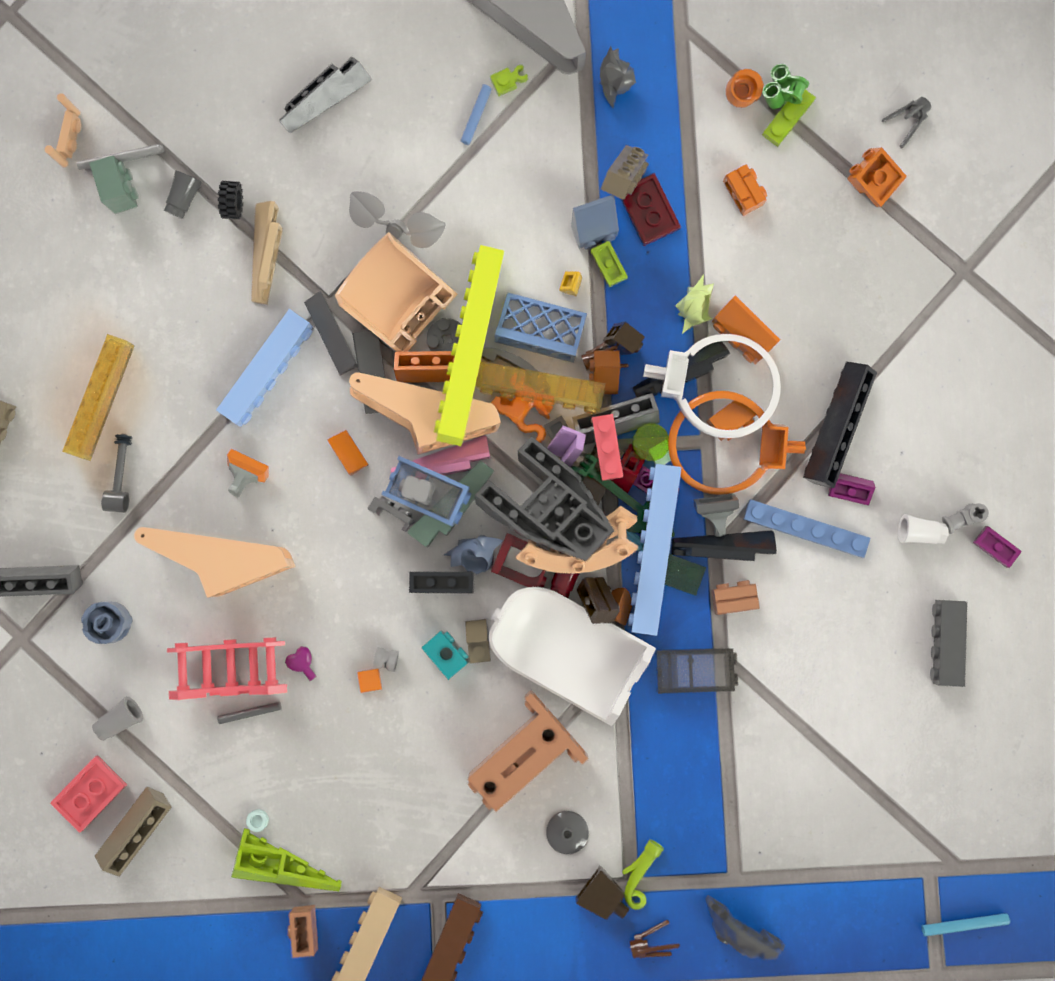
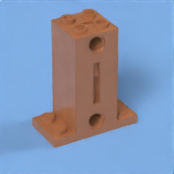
M532 690L525 694V706L532 714L535 711L537 713L477 765L467 778L469 781L467 784L475 794L479 792L483 797V804L489 810L493 808L495 812L566 749L567 754L575 763L579 760L583 764L589 759L586 751ZM546 729L554 732L553 736L548 738L543 736L542 733ZM493 782L496 787L488 788L485 783Z

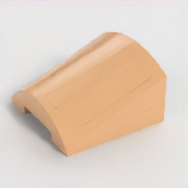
M388 232L359 261L340 286L335 297L341 308L395 351L408 352L417 342L416 337L441 309L444 310L458 294Z

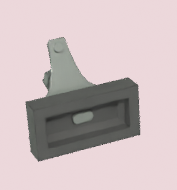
M736 495L693 499L694 508L697 513L713 522L715 536L725 535L727 517L739 508V500Z

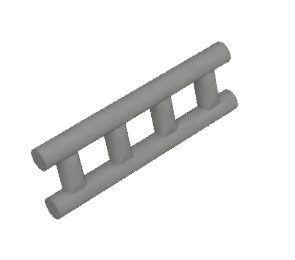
M163 144L151 145L78 161L77 167L79 170L91 169L90 162L112 155L118 161L125 162L165 153V148Z

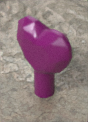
M301 646L295 654H290L286 657L285 664L289 669L303 672L309 681L317 677L310 668L312 656L307 647Z

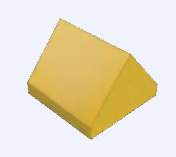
M565 271L559 291L577 297L583 278L581 273L578 271Z

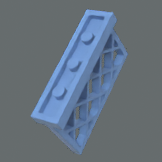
M507 293L499 324L496 328L494 342L574 363L587 313ZM510 300L518 301L522 307L512 312L509 307ZM537 306L542 313L532 317L528 308ZM525 311L529 320L520 324L515 315ZM556 311L559 312L562 318L552 323L547 314ZM544 316L549 325L539 329L535 320ZM572 316L581 318L580 324L573 328L567 320ZM512 317L517 326L512 329L504 328V321ZM564 321L569 330L559 334L555 326ZM532 323L536 332L532 334L525 333L522 327ZM552 328L556 337L551 340L546 339L542 332ZM572 333L575 338L574 346L565 344L562 338Z

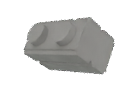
M410 475L406 479H402L399 491H401L403 497L425 505L431 503L435 486L431 482L420 480Z

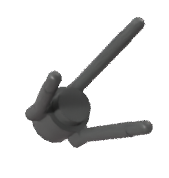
M920 97L916 101L912 100L908 105L882 119V122H886L908 109L909 113L904 116L905 120L911 116L915 119L919 118L901 143V149L906 145L922 121L928 117L926 113L931 110V103L925 97Z

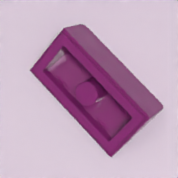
M840 473L835 488H829L828 496L869 506L876 487L872 480Z

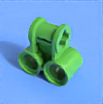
M785 64L774 66L770 73L773 82L766 84L762 91L767 105L772 109H778L783 106L785 101L800 104L804 90L809 86V81L801 76H792L788 66Z

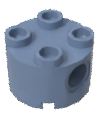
M111 601L92 604L85 610L81 619L83 634L88 640L96 644H110L122 640L128 634L133 622L132 616L124 605Z

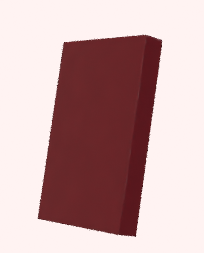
M655 173L642 178L636 188H634L633 193L627 194L624 200L621 199L643 246L681 229Z

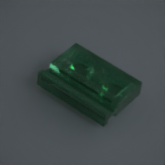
M669 554L664 585L696 596L706 567Z

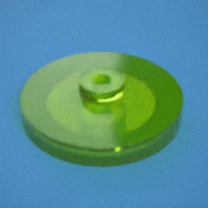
M645 424L634 433L632 440L633 449L643 460H659L669 450V435L658 424Z

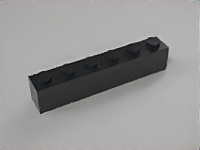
M846 361L841 371L840 379L833 392V398L826 411L823 425L819 430L808 465L805 467L803 478L813 484L835 488L877 372L869 365Z

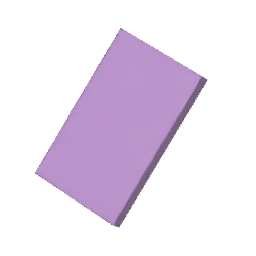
M562 426L547 449L554 455L561 457L560 460L571 467L583 452L586 434Z

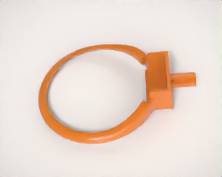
M731 391L708 392L688 402L691 410H693L696 406L709 400L731 399L749 407L758 418L764 414V411L751 399ZM681 410L672 423L668 439L670 459L673 466L681 467L680 477L696 490L715 495L731 494L744 490L756 483L768 469H785L787 453L805 454L806 450L805 441L788 440L789 427L781 424H772L768 420L762 426L759 465H762L761 468H757L749 478L737 485L715 488L703 485L691 478L683 469L678 459L676 449L677 434L685 418Z

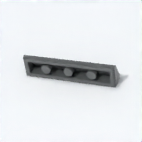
M321 291L317 292L304 303L339 375H342L358 367L357 362Z
M370 330L353 332L358 372L386 379L379 337ZM364 404L365 414L379 413Z

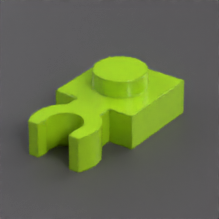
M523 65L516 66L513 72L506 68L490 75V80L498 97L517 89L516 82L524 83L528 80L527 74L524 76L518 74L524 70Z

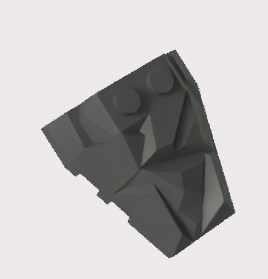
M707 895L705 901L709 914L714 920L712 926L717 934L716 938L721 942L730 944L739 953L749 958L774 959L783 951L785 944L781 939L765 929H762L761 933L756 932L733 918L724 904Z

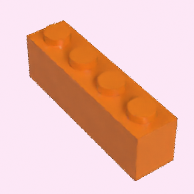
M452 351L395 352L394 373L396 380L402 383L449 382L451 375L447 374L449 362L454 363L455 356L451 355ZM480 366L476 382H480Z

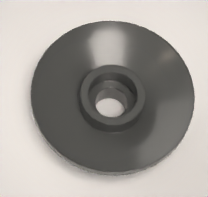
M563 811L551 818L547 825L546 835L550 846L555 851L562 854H574L585 846L589 831L587 823L582 816L572 811ZM570 831L572 833L571 837L566 838L564 832Z

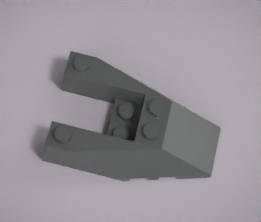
M531 436L518 450V461L544 483L520 506L489 480L475 494L476 505L493 519L522 537L586 562L614 532V528L601 508L596 504L591 492L582 482L580 475Z

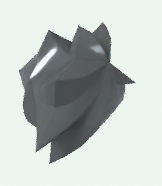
M610 46L600 67L601 81L599 84L603 86L607 101L614 107L616 96L630 90L631 86L636 83L634 68L630 66L629 62L619 58V48L612 50Z

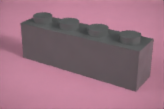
M653 393L572 417L575 430L586 434L584 445L596 442L592 417L613 414L616 435L660 423L659 410Z
M79 565L0 568V597L74 594L82 586Z
M935 600V604L932 606V615L935 617V623L931 629L934 646L931 648L933 667L930 670V678L935 685L965 687L967 601Z

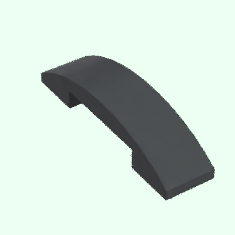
M483 348L482 359L493 365L498 358L532 376L530 385L547 395L549 394L550 387L539 371L527 361L504 350Z

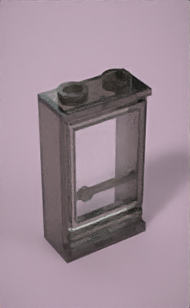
M733 648L655 650L657 656L656 676L658 681L656 692L658 694L735 691V686H738V674L734 673V665H737V653L733 652Z

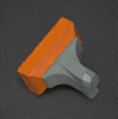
M233 449L227 454V465L234 476V481L228 491L233 496L239 497L245 486L249 483H257L258 481L265 483L269 477V466Z

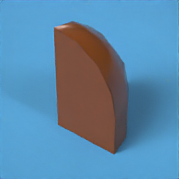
M617 588L612 590V595L619 604L620 612L614 621L626 626L632 608V598L626 588Z

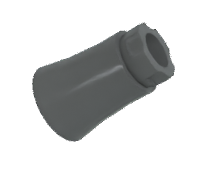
M175 170L164 211L183 219L202 182Z

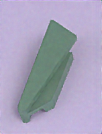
M482 461L459 481V483L470 488L469 492L472 493L467 505H462L460 512L463 514L475 500V494L487 483V480L494 472L492 468ZM453 487L429 511L447 518L460 490ZM424 515L408 530V534L428 548L439 532L447 536L453 527Z

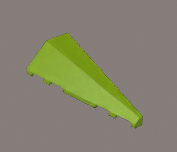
M244 828L231 878L339 892L342 883L341 880L336 881L325 875V871L314 869L305 860L281 847L279 849L267 843V839L263 837L258 838L251 834L249 829Z

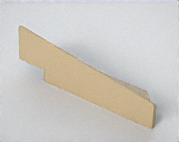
M266 201L255 205L251 301L268 305L283 230L281 225L276 223L279 207L275 201Z

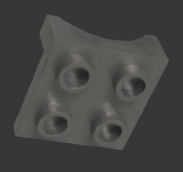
M383 496L380 499L374 497L367 510L379 516L383 509L406 522L402 528L404 532H407L410 525L414 524L415 520L411 518L412 513L402 507H399L398 510L393 507L395 503Z

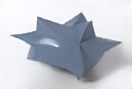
M480 535L478 538L458 540V546L444 555L451 556V567L462 565L468 572L473 571L477 575L481 572H486L491 567L493 551L503 540L486 537L485 535Z

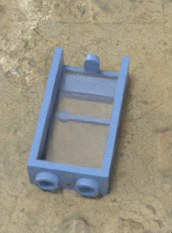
M399 456L397 459L399 461L398 465L389 477L390 482L387 489L381 495L452 527L454 523L458 524L463 514L460 512L462 505H467L471 497L470 488ZM410 475L420 480L431 482L435 486L431 503L425 505L403 497L401 491H399L402 479H406Z

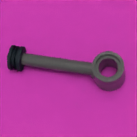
M122 433L121 435H115L117 441H114V443L118 444L113 490H105L102 495L101 506L103 511L126 513L129 507L128 492H122L121 489L127 445L130 446L132 444L130 442L132 436Z

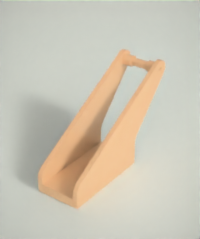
M363 373L351 375L349 380L351 396L409 430L418 455L452 445L436 441L438 433H434L436 420H441L442 416L441 413H438L440 401H445L446 394H443L441 391ZM472 399L463 441L497 432L501 421L493 404Z
M140 527L134 533L137 543L195 571L200 577L207 598L220 597L296 567L290 552L283 547Z

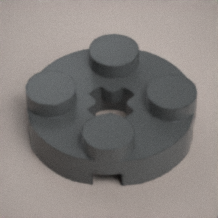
M441 318L435 322L427 333V345L430 351H452L453 343L458 344L459 337H455L457 326L462 324L454 319ZM449 334L453 342H448L445 345L443 344L444 340L442 337Z

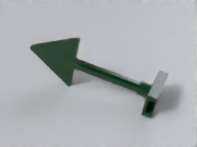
M582 452L579 456L583 458V461H580L578 467L571 466L570 468L580 476L586 477L587 475L590 478H594L637 512V522L627 529L628 532L641 533L642 530L646 531L647 522H643L645 509L649 510L650 501H646L644 505H641L611 480L602 481L601 472L595 466L598 459ZM672 529V536H671V537H674V536H675V533H674V530Z

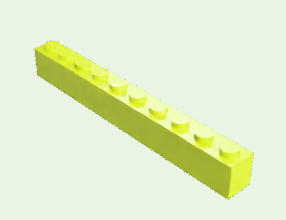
M480 245L479 252H474L472 264L475 265V269H470L468 277L471 287H466L463 299L467 300V305L461 308L459 318L463 319L462 325L458 324L455 337H459L458 344L453 343L451 355L455 356L454 363L449 362L447 374L451 376L449 382L445 381L442 392L446 394L445 401H440L438 413H441L442 416L441 420H436L434 433H438L436 441L462 446L504 250Z

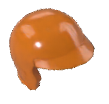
M742 69L736 72L726 86V97L729 103L735 107L743 108L757 101L762 94L764 86L761 76L751 69Z

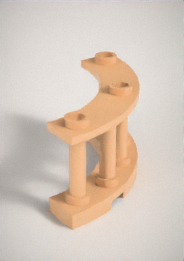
M622 506L607 515L608 521L614 528V532L608 539L617 535L618 538L609 545H607L606 540L586 562L567 554H560L559 551L552 548L550 552L536 547L537 542L528 539V545L516 556V559L532 567L557 573H584L612 566L627 558L638 549L636 544L627 539V529L637 522V516Z

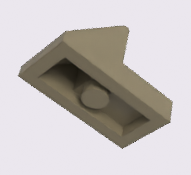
M486 619L465 621L466 643L468 644L470 664L491 661Z

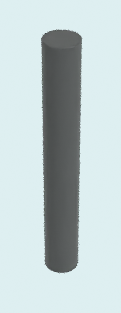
M280 702L220 715L217 719L219 724L279 711L282 707Z

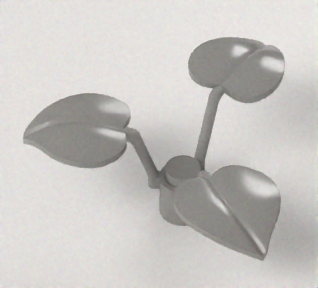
M354 191L350 194V217L359 227L369 228L374 222L386 225V234L389 232L396 239L400 238L403 233L411 235L412 245L418 248H427L433 245L441 237L445 229V222L424 212L413 214L407 222V227H405L401 220L397 219L392 222L389 220L381 221L379 218L384 215L385 208L377 197L362 191Z

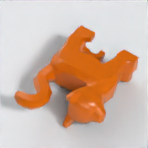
M515 374L510 379V385L517 393L516 397L510 401L507 399V394L502 392L500 397L496 396L492 400L491 404L496 407L497 412L508 417L520 431L524 433L537 432L536 440L542 443L546 437V432L542 425L535 423L526 425L524 420L533 407L536 408L540 415L549 420V414L553 409L555 400L552 396H540L533 388L522 384L520 377Z

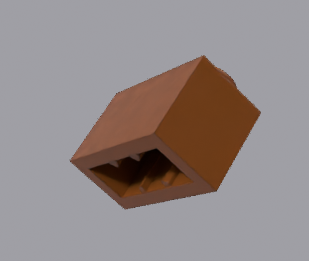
M594 351V359L589 361V370L593 372L589 373V386H593V394H618L620 376L619 351Z

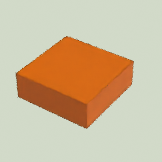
M379 669L357 672L361 693L382 689Z

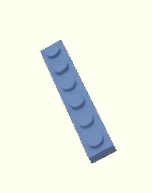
M751 499L748 502L743 518L745 521L861 558H865L871 539Z

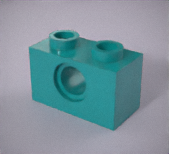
M441 630L421 648L449 680L469 663L467 660L469 656L461 647L457 649L453 644L455 639L448 631L444 633ZM443 648L451 649V659H444L441 656Z

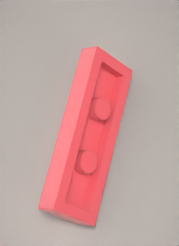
M613 414L592 417L602 481L623 478Z

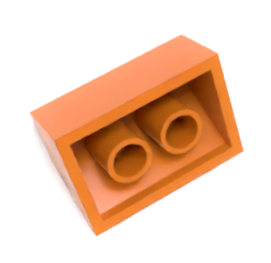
M736 295L712 320L713 327L718 333L746 337L762 346L767 352L781 340ZM728 341L731 346L736 349L739 348L743 352V357L749 363L753 362L756 365L763 358L755 349L746 344Z

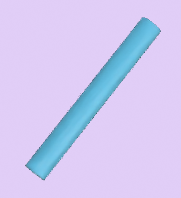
M1005 913L922 925L921 928L924 936L1008 925L1010 924L1008 914Z

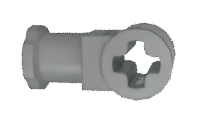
M972 503L965 506L964 509L957 511L954 515L942 517V522L948 527V533L952 534L954 530L965 525L968 526L975 522L985 521L989 512L985 505ZM975 509H978L976 516H973V513L976 512Z

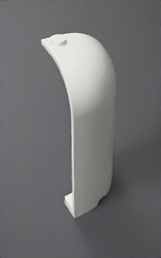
M528 587L513 593L507 599L502 609H496L491 618L494 620V623L489 631L490 646L495 655L506 666L610 726L620 716L631 694L632 686L635 682H638L656 649L612 623L592 624L584 607L555 591L540 587Z

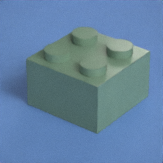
M112 155L89 163L100 200L114 214L138 207L136 199H139L135 187L131 185L130 180H133L129 168H125L122 161H118Z

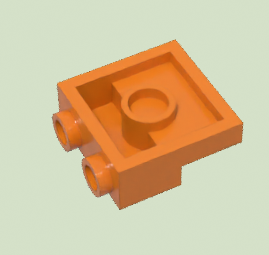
M882 147L870 148L862 155L864 160L860 164H855L849 170L851 175L847 180L859 193H865L876 207H882L907 176Z

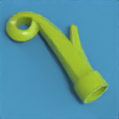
M651 839L647 842L642 854L622 871L623 874L632 871L625 887L624 897L627 905L634 910L642 909L646 904L645 895L641 891L635 890V888L655 859L659 858L664 850L659 843ZM638 896L640 898V902H634L632 900V897Z

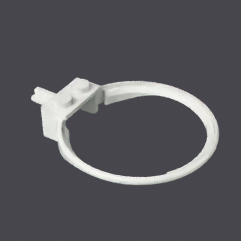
M719 334L703 338L685 353L670 350L666 368L645 364L643 377L664 380L661 397L675 399L685 418L694 427L708 435L719 438L742 437L758 430L774 413L781 390L778 369L768 352L751 339L734 334ZM719 341H736L746 344L761 354L768 364L773 380L772 398L764 414L747 427L736 430L713 428L702 422L694 414L686 398L682 400L689 362L688 356H694L699 350L709 344Z

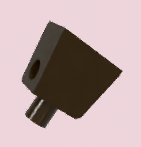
M601 866L597 868L575 898L579 906L606 920L613 912L623 919L629 911V907L621 902L625 896L624 891Z

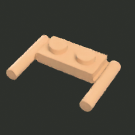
M60 93L57 95V100L67 110L64 114L56 150L48 145L45 147V152L62 167H67L68 161L66 159H72L73 152L77 148L76 138L81 130V120L78 118L80 111L64 94Z

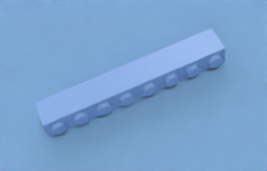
M655 463V468L651 467L649 480H653L652 489L648 488L646 501H650L649 510L645 509L643 522H647L646 531H641L640 543H644L643 551L638 552L637 563L641 564L640 572L635 573L634 584L638 585L637 593L632 594L631 605H635L634 614L630 613L628 626H632V632L657 636L681 467Z

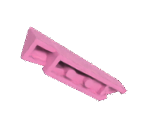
M481 436L462 443V446L456 445L413 460L412 462L443 476L470 471V462L490 459L487 437ZM396 467L391 468V473L395 471ZM417 471L415 477L421 480L426 479L427 475Z

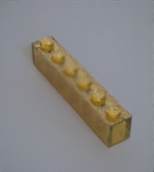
M107 334L62 452L91 461L135 347L132 343Z
M480 361L475 385L482 394L492 395L493 392L500 393L501 397L513 399V396L521 397L522 401L533 403L534 400L542 401L543 405L554 406L556 403L563 405L562 408L575 410V407L583 408L584 412L596 414V411L601 412L605 392V383Z

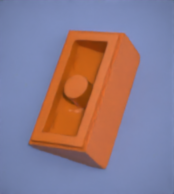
M347 430L327 440L349 475L352 476L369 465Z

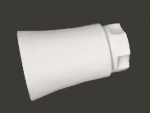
M907 514L901 517L898 527L900 543L944 544L948 536L946 524L916 518Z

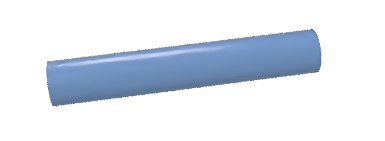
M482 85L460 140L466 145L471 143L492 88L488 85Z

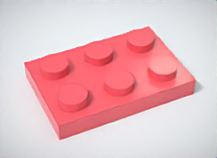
M97 755L50 804L81 833L127 784Z

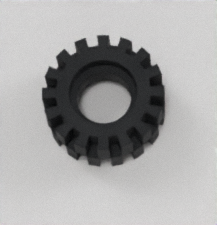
M238 181L220 182L218 209L220 217L223 219H240L242 216L243 189H241L242 185Z

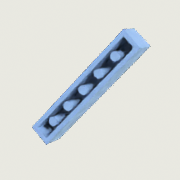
M289 309L216 411L240 427L243 424L246 425L252 417L251 413L254 408H258L264 401L263 396L267 390L270 391L275 386V379L279 374H283L286 371L288 361L291 357L294 358L300 351L299 346L303 340L306 341L311 336L313 326Z

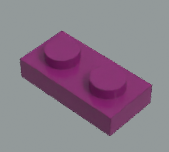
M985 526L973 542L1006 568H1010L1022 552L989 526Z

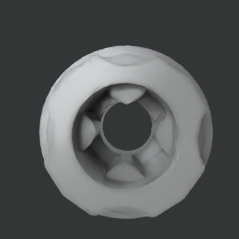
M125 697L109 712L101 716L92 725V729L97 737L104 741L128 727L142 722L143 714L138 704L132 698Z

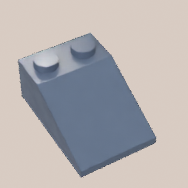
M614 195L573 208L571 228L579 249L583 247L584 249H590L596 246L598 242H611L618 236L619 227Z

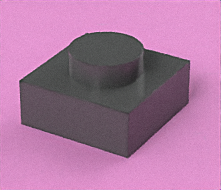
M562 415L544 425L551 441L562 426L568 427Z

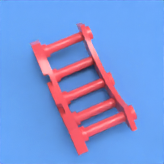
M276 637L263 638V642L237 643L236 639L224 640V644L201 646L175 643V648H167V652H177L179 686H177V690L169 691V700L207 697V693H210V696H233L249 693V695L287 693V684H278V680H276L274 646L285 645V641H276ZM257 647H266L267 681H265V684H261V680H259ZM235 648H249L250 681H248V685H238V681H236ZM226 649L228 681L225 682L226 686L214 687V683H212L210 650ZM202 650L203 684H201V688L190 689V685H187L186 652Z

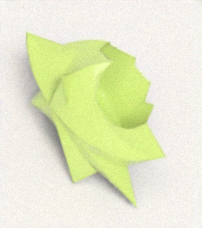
M704 274L694 287H688L687 295L675 305L680 311L678 315L685 318L682 334L692 326L713 319L709 317L708 312L714 283L704 285Z

